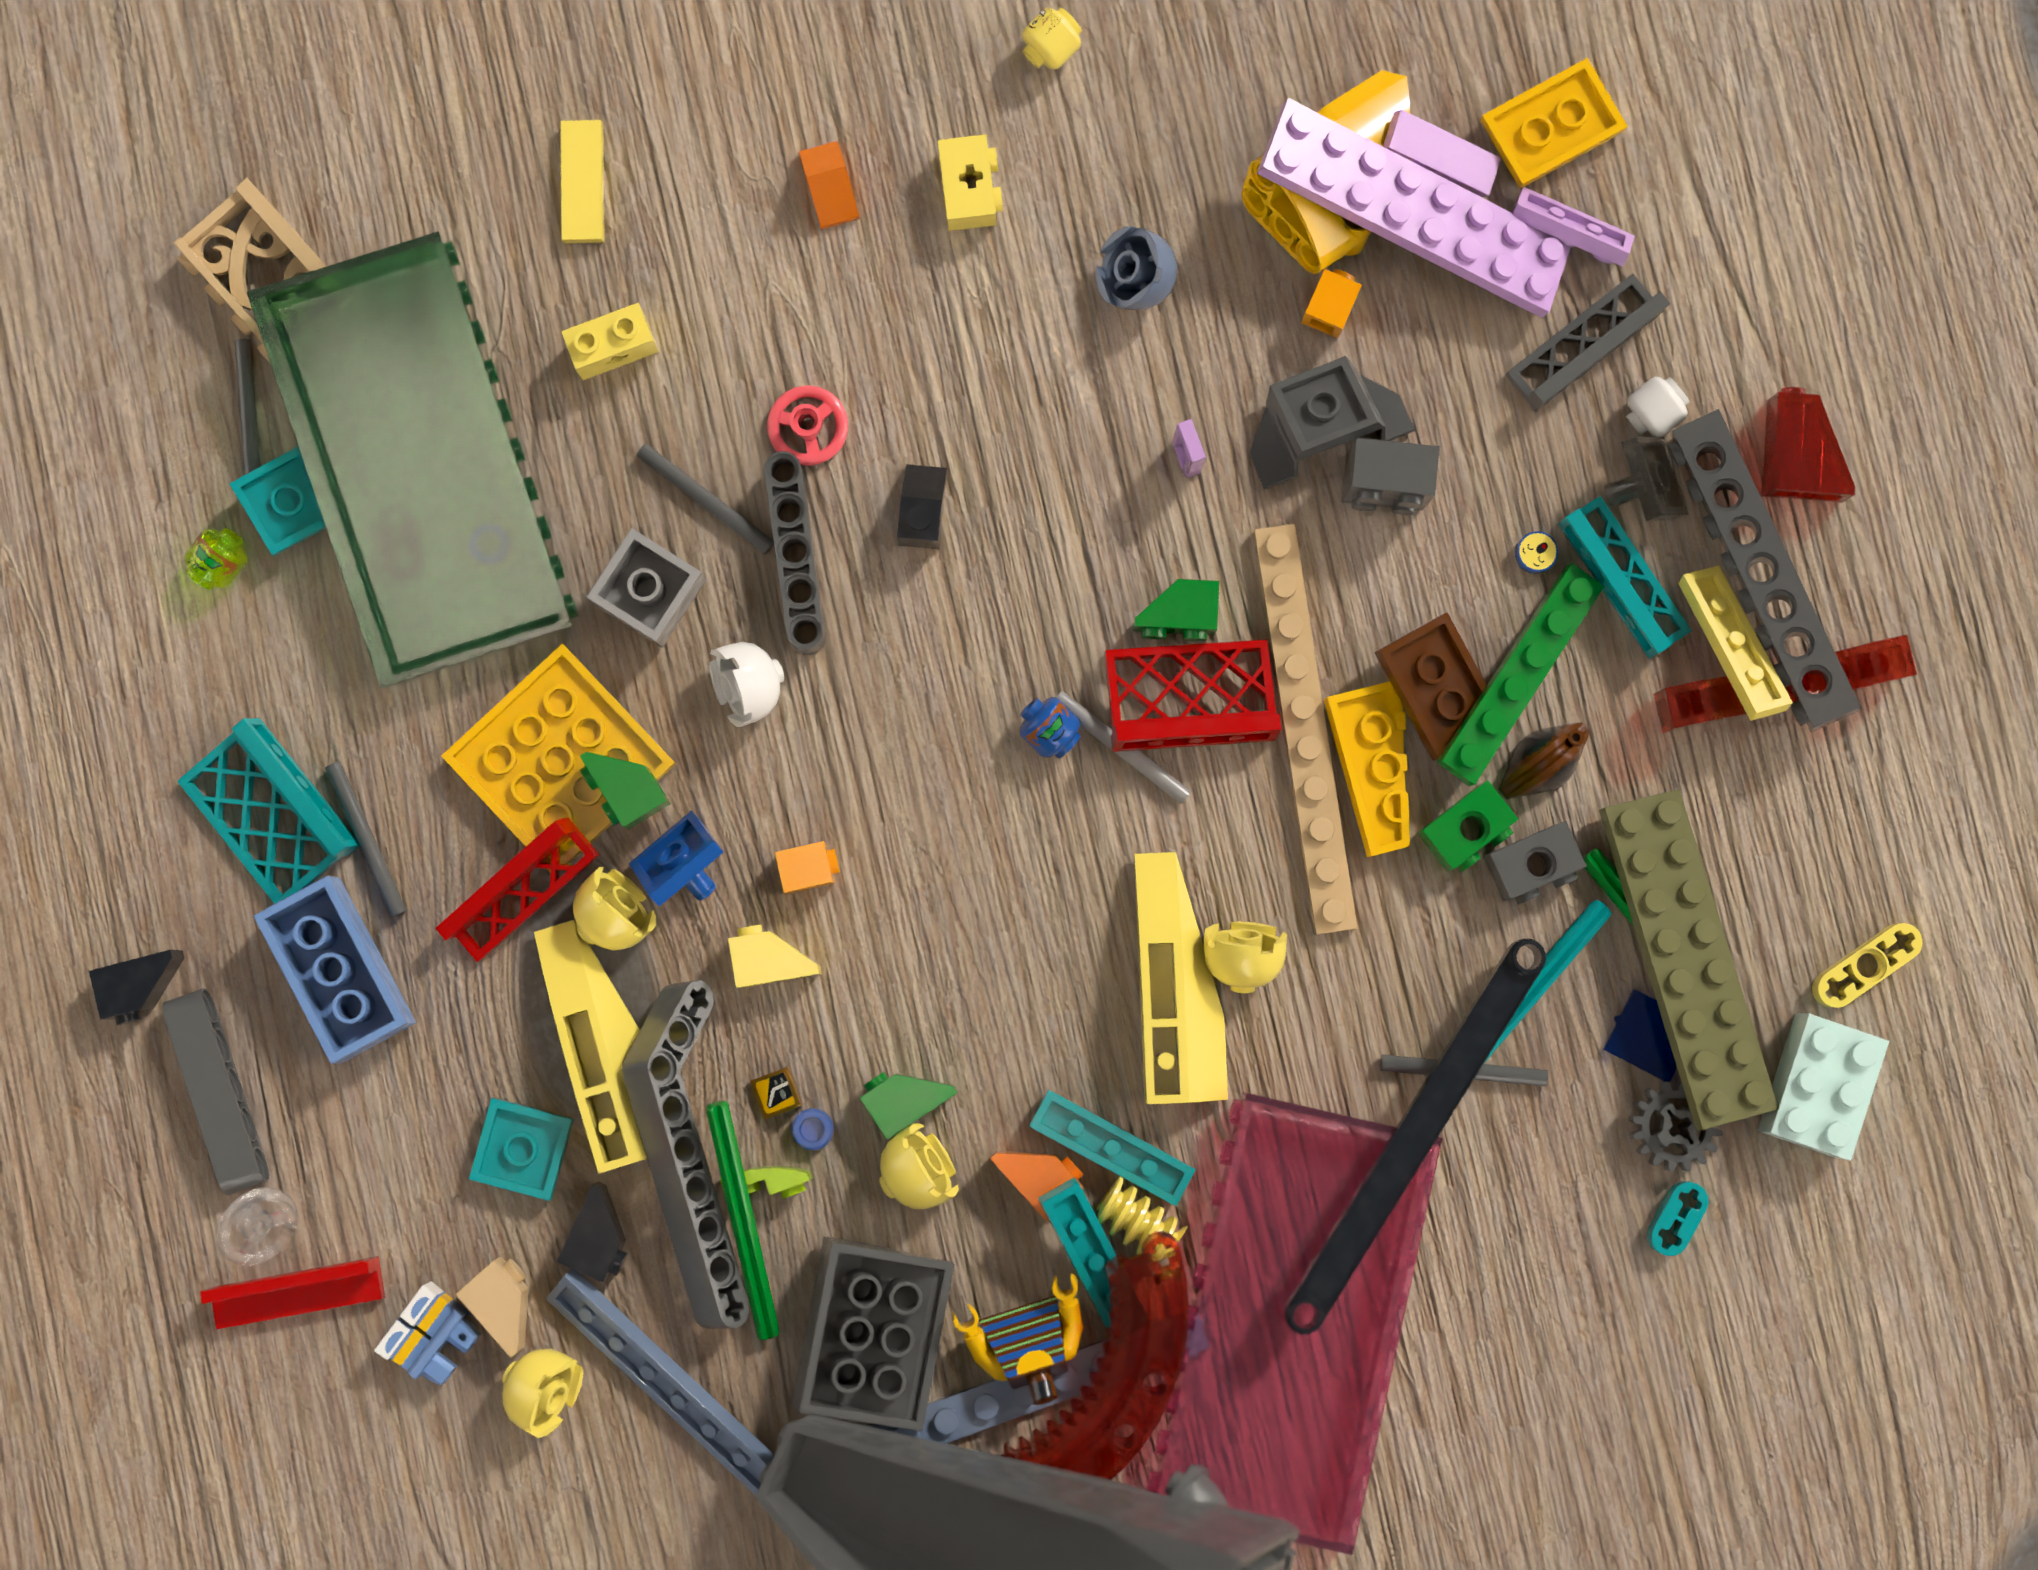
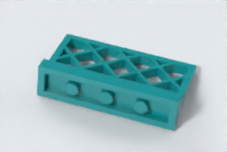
M243 718L231 728L232 734L177 782L273 903L276 904L311 885L343 856L350 855L359 847V843L260 718ZM237 743L247 753L246 770L227 769L228 751ZM218 761V768L211 767L214 763ZM255 765L259 768L261 772L255 771ZM204 772L217 773L216 796L203 795L195 785L194 781ZM227 774L245 776L243 799L225 798ZM254 777L267 778L271 783V802L252 800ZM282 797L287 804L280 803V798ZM209 801L215 802V808L210 804ZM224 803L243 805L241 828L229 827L223 820ZM252 806L270 808L269 831L250 829ZM280 809L292 810L298 817L297 834L278 832ZM306 829L310 832L312 836L306 835ZM234 833L240 834V840ZM249 835L268 837L266 860L254 859L249 853ZM277 838L296 840L294 863L275 861ZM305 841L318 842L328 856L317 865L303 864ZM260 865L266 866L265 871L261 868ZM275 867L294 869L292 887L284 894L274 884ZM303 870H310L305 876L302 877Z

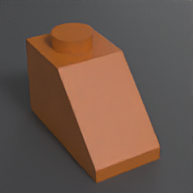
M996 1151L990 1157L992 1162L1046 1222L1049 1219L1038 1200L1040 1196L1074 1177L1079 1182L1081 1188H1084L1079 1181L1084 1174L1068 1156L1061 1161L1055 1154Z

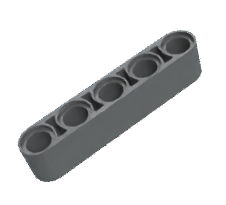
M779 451L773 453L767 459L764 466V475L786 634L790 644L797 652L803 655H812L823 648L826 642V630L805 479L799 460L789 452ZM781 465H790L795 469L793 478L787 482H779L773 478L775 470ZM792 504L801 509L799 517L790 523L780 520L779 513L781 509L786 505ZM794 544L804 546L806 548V555L800 562L790 563L785 560V552L788 547ZM800 584L809 586L812 589V594L806 602L795 603L790 599V593L795 586ZM810 624L817 628V636L814 641L808 644H801L796 640V632L802 625Z
M203 988L164 1002L162 1005L164 1019L221 1190L225 1195H231L268 1182L269 1169L213 998L208 990Z

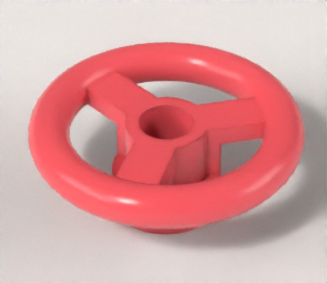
M799 386L788 390L775 401L768 415L767 432L769 440L777 452H789L799 460L800 465L812 466L826 462L839 452L847 437L848 418L842 403L831 392L816 386ZM801 398H815L823 402L818 408L811 404H801L795 407L791 413L784 411L790 403ZM833 412L836 420L835 435L829 445L820 451L816 435L822 429L823 420ZM806 418L814 420L813 427L808 430L800 427L801 421ZM779 424L791 427L798 437L804 438L807 454L794 451L786 445L781 437Z

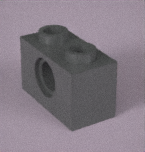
M1566 821L1557 823L1483 856L1503 901L1515 898L1517 904L1540 896L1538 887L1553 882L1555 888H1558L1578 879L1575 871L1586 867ZM1533 853L1540 855L1544 859L1545 870L1541 876L1531 874L1527 868V860Z

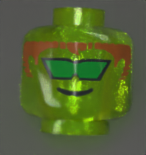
M211 528L205 529L184 554L187 575L205 589L213 590L215 587L226 588L248 562L247 554L242 548L244 544L243 539L228 528H223L221 531Z

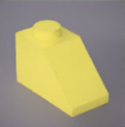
M762 925L737 929L738 937L728 938L736 988L821 974L820 965L775 933L770 931L763 932Z

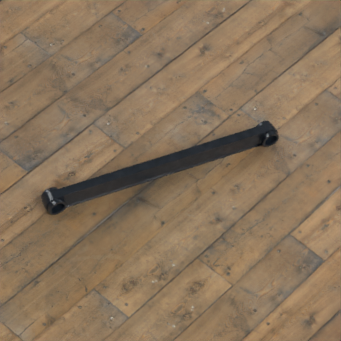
M1519 939L1513 942L1505 951L1286 1303L1284 1319L1293 1331L1299 1334H1311L1317 1331L1326 1319L1543 969L1546 962V953L1543 946L1533 939ZM1522 946L1528 947L1534 955V962L1528 969L1523 968L1517 960V953ZM1303 1303L1311 1304L1314 1310L1312 1320L1306 1325H1297L1294 1321L1295 1309Z

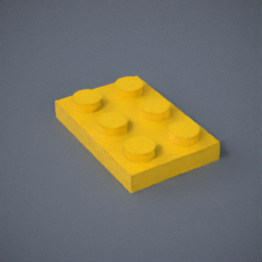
M1588 57L1483 114L1480 119L1520 189L1625 132L1628 127Z

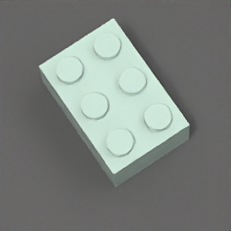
M1795 1013L1772 1084L1778 1109L1763 1113L1757 1131L1834 1158L1851 1161L1889 1041L1810 1013Z

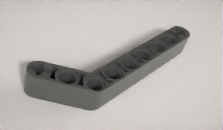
M694 980L669 984L662 989L623 1062L622 1073L694 1318L703 1328L731 1329L738 1328L745 1323L749 1313V1304L680 1072L714 1004V995L709 985L704 981Z

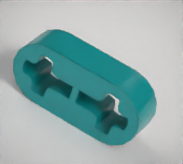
M1679 1181L1668 1190L1647 1231V1241L1654 1251L1666 1256H1676L1687 1247L1709 1204L1708 1194L1701 1185L1690 1181ZM1693 1190L1692 1198L1697 1201L1694 1208L1686 1207L1682 1215L1678 1216L1683 1206V1202L1678 1199L1681 1192L1689 1193ZM1675 1220L1678 1221L1672 1232L1677 1237L1676 1243L1674 1245L1666 1243L1662 1247L1663 1239L1658 1236L1661 1228L1669 1230Z

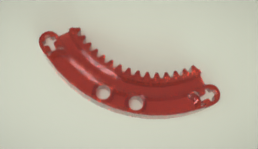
M1155 1231L1149 1234L1143 1241L1141 1247L1142 1254L1124 1259L1122 1254L1117 1255L1105 1265L1111 1292L1110 1304L1112 1311L1109 1312L1111 1327H1107L1106 1330L1108 1342H1104L1102 1345L1104 1357H1098L1096 1360L1098 1372H1090L1089 1374L1091 1387L1082 1385L1080 1388L1082 1400L1076 1398L1070 1400L1072 1413L1063 1409L1059 1411L1060 1424L1050 1419L1046 1421L1047 1434H1044L1037 1428L1034 1429V1441L1030 1443L1021 1436L1019 1437V1449L1016 1450L1006 1442L1003 1445V1454L1001 1456L1112 1480L1142 1449L1160 1422L1174 1393L1182 1368L1188 1338L1189 1300L1187 1277L1180 1246L1172 1234L1165 1231ZM1163 1243L1166 1249L1173 1248L1172 1251L1167 1253L1169 1265L1161 1267L1157 1256L1150 1257V1254L1156 1252V1244ZM1157 1373L1164 1376V1380L1158 1386L1151 1387L1143 1383L1144 1379L1150 1374ZM1121 1425H1130L1135 1428L1134 1432L1127 1437H1119L1114 1434L1115 1429Z

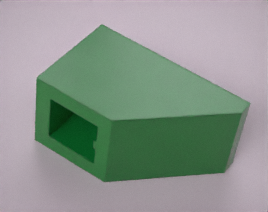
M1177 579L1135 617L1133 632H1142V638L1162 640L1166 639V633L1183 634V640L1207 641V635H1215L1217 631L1219 581Z
M585 752L580 756L585 764L580 769V772L592 790L599 787L607 800L601 806L614 826L621 823L623 828L630 830L671 804L652 771L645 765Z

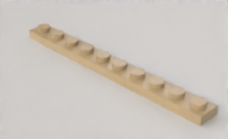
M1295 524L1254 529V542L1314 933L1318 935L1358 929Z

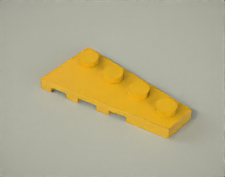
M1389 681L1326 697L1323 699L1367 858L1409 847V800L1405 786L1407 754H1404L1406 716L1405 712H1403V705Z

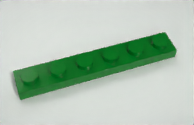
M1574 563L1565 566L1437 760L1439 765L1467 786L1476 784L1604 588L1603 585Z

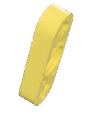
M1907 923L1887 926L1820 973L1812 985L1814 998L1819 1004L1829 1008H1839L1848 1005L1919 954L1923 943L1920 932L1917 928ZM1895 933L1908 936L1909 940L1905 942L1906 951L1896 949L1885 955L1880 950L1889 948L1897 941L1894 936ZM1865 953L1872 955L1878 964L1876 973L1869 978L1862 976L1857 969V961ZM1849 976L1858 983L1857 987H1855L1854 982H1847L1838 990L1840 998L1836 996L1827 997L1825 993L1830 988L1827 983L1828 980L1839 982Z

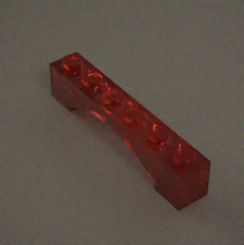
M1907 634L1835 652L1853 691L1893 683L1917 675ZM1809 674L1802 679L1803 688L1810 694H1819L1826 689L1825 680L1818 674ZM1727 676L1671 686L1653 693L1662 733L1747 715ZM1785 687L1792 702L1796 701L1790 687Z

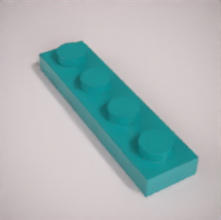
M1049 1089L1029 1127L1174 1206H1177L1196 1170Z
M1075 1177L1040 1196L1038 1200L1111 1339L1116 1342L1149 1323V1317Z

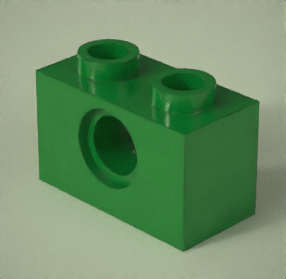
M1487 780L1418 831L1417 834L1447 872L1457 867L1463 872L1481 859L1477 851L1489 842L1493 847H1496L1511 836L1514 832L1510 826L1519 819L1489 780ZM1465 818L1474 820L1479 826V835L1474 841L1467 840L1461 834L1460 825Z

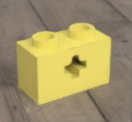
M986 134L938 140L948 231L995 226L996 212L1003 211L1001 187H993L991 173L998 172L996 147L988 148ZM974 176L976 188L968 189L966 177Z
M639 303L561 331L574 367L582 380L659 352L646 316Z

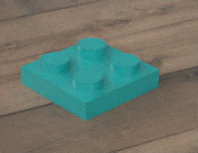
M303 444L229 483L273 557L346 518Z
M495 1097L491 1098L469 1180L548 1201L552 1200L574 1118Z

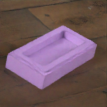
M1189 419L1178 423L1172 440V445L1184 477L1186 476L1187 478L1200 474L1206 459L1193 421Z

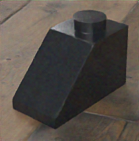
M906 464L897 531L899 546L929 549L940 548L947 468Z
M170 949L90 970L89 975L100 1020L115 1019L116 1025L142 1020L140 1012L155 1008L185 959L183 950Z
M599 1181L592 1184L557 1262L602 1283L609 1279L610 1274L615 1276L619 1274L628 1254L622 1251L626 1238L605 1184Z

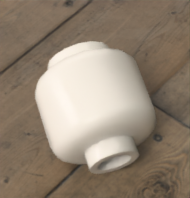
M1654 376L1628 397L1627 403L1632 412L1626 418L1640 435L1648 431L1652 436L1660 438L1687 417L1686 405L1690 401L1671 377L1664 380Z

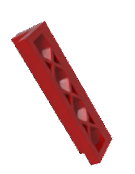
M569 817L555 820L435 929L445 941L456 937L476 962H480L600 854ZM571 838L585 856L575 865L559 864L560 846ZM551 855V863H544L543 861ZM535 868L551 869L550 887L544 892L530 890V873ZM559 870H566L567 872L558 879ZM522 881L521 890L513 889ZM506 894L521 896L520 914L515 918L500 917L501 899ZM529 897H538L529 905ZM492 908V916L484 915ZM476 921L491 922L490 940L482 948L466 931ZM500 923L507 924V925L499 932Z
M379 1256L214 1286L200 1291L202 1304L212 1302L216 1330L380 1300L385 1298L380 1260Z

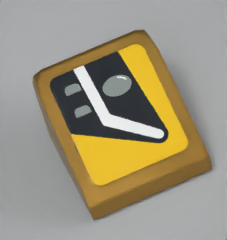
M789 1066L750 1081L764 1120L803 1106Z

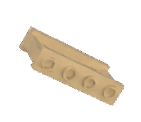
M246 178L235 187L237 190L186 235L182 238L179 237L173 243L182 252L177 259L190 274L195 277L200 272L209 282L203 288L220 307L226 302L234 310L235 313L230 319L246 336L253 332L262 342L256 347L273 366L280 362L290 370L295 366L294 363L349 316L352 318L363 306L254 184ZM247 207H252L242 221L237 234L225 228ZM270 234L273 236V245L268 249H261L252 245L253 239L262 244L261 239L264 235ZM225 237L233 241L232 250L223 245L212 248L213 250L220 251L222 254V258L218 263L214 264L205 260L203 254L204 245L211 238ZM290 251L295 255L288 264L284 274V287L288 297L269 298L252 295L247 292L246 264L249 253L262 259L280 258ZM229 273L230 291L216 275L220 276ZM300 274H305L309 277V283L304 287L298 285L303 294L297 296L294 288V279ZM333 300L337 302L315 322L310 323L306 311L325 305ZM246 309L266 313L262 318L261 326ZM297 313L301 322L299 335L290 342L278 341L273 334L274 325L284 323L288 333L292 327V319L289 314Z

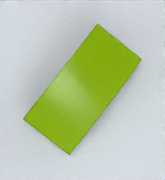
M764 1166L744 1170L749 1194L760 1190L759 1181L765 1180L769 1194L772 1195L780 1192L782 1199L806 1191L804 1183L812 1179L810 1170L797 1167Z

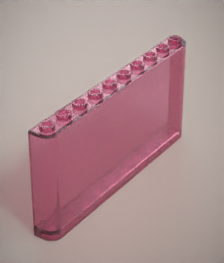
M1243 1092L1240 1100L1233 1099L1229 1112L1228 1123L1234 1124L1231 1141L1225 1139L1221 1148L1219 1164L1225 1165L1222 1182L1215 1181L1211 1193L1210 1205L1216 1206L1213 1223L1206 1222L1204 1226L1201 1246L1206 1247L1207 1250L1204 1263H1197L1193 1274L1192 1288L1198 1289L1195 1304L1187 1305L1183 1320V1329L1190 1331L1187 1347L1178 1346L1173 1370L1179 1372L1176 1388L1169 1387L1164 1412L1170 1414L1167 1430H1159L1155 1454L1161 1455L1157 1472L1150 1471L1146 1490L1169 1496L1165 1493V1488L1172 1475L1178 1470L1185 1474L1192 1464H1201L1209 1470L1210 1479L1222 1492L1231 1508L1282 1518L1299 1528L1296 1543L1353 1555L1442 1138L1438 1137L1322 1325L1311 1334H1299L1286 1324L1284 1319L1286 1303L1396 1127ZM1303 1303L1295 1309L1294 1321L1297 1325H1306L1312 1320L1314 1316L1312 1305Z

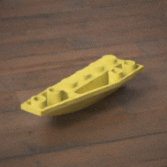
M1176 852L1134 854L1144 1102L1146 1104H1168L1228 1100L1224 1013L1213 976L1205 963L1203 942Z
M575 920L534 932L557 1031L598 1174L647 1159L622 1073L623 1062L640 1029L591 946L579 935Z

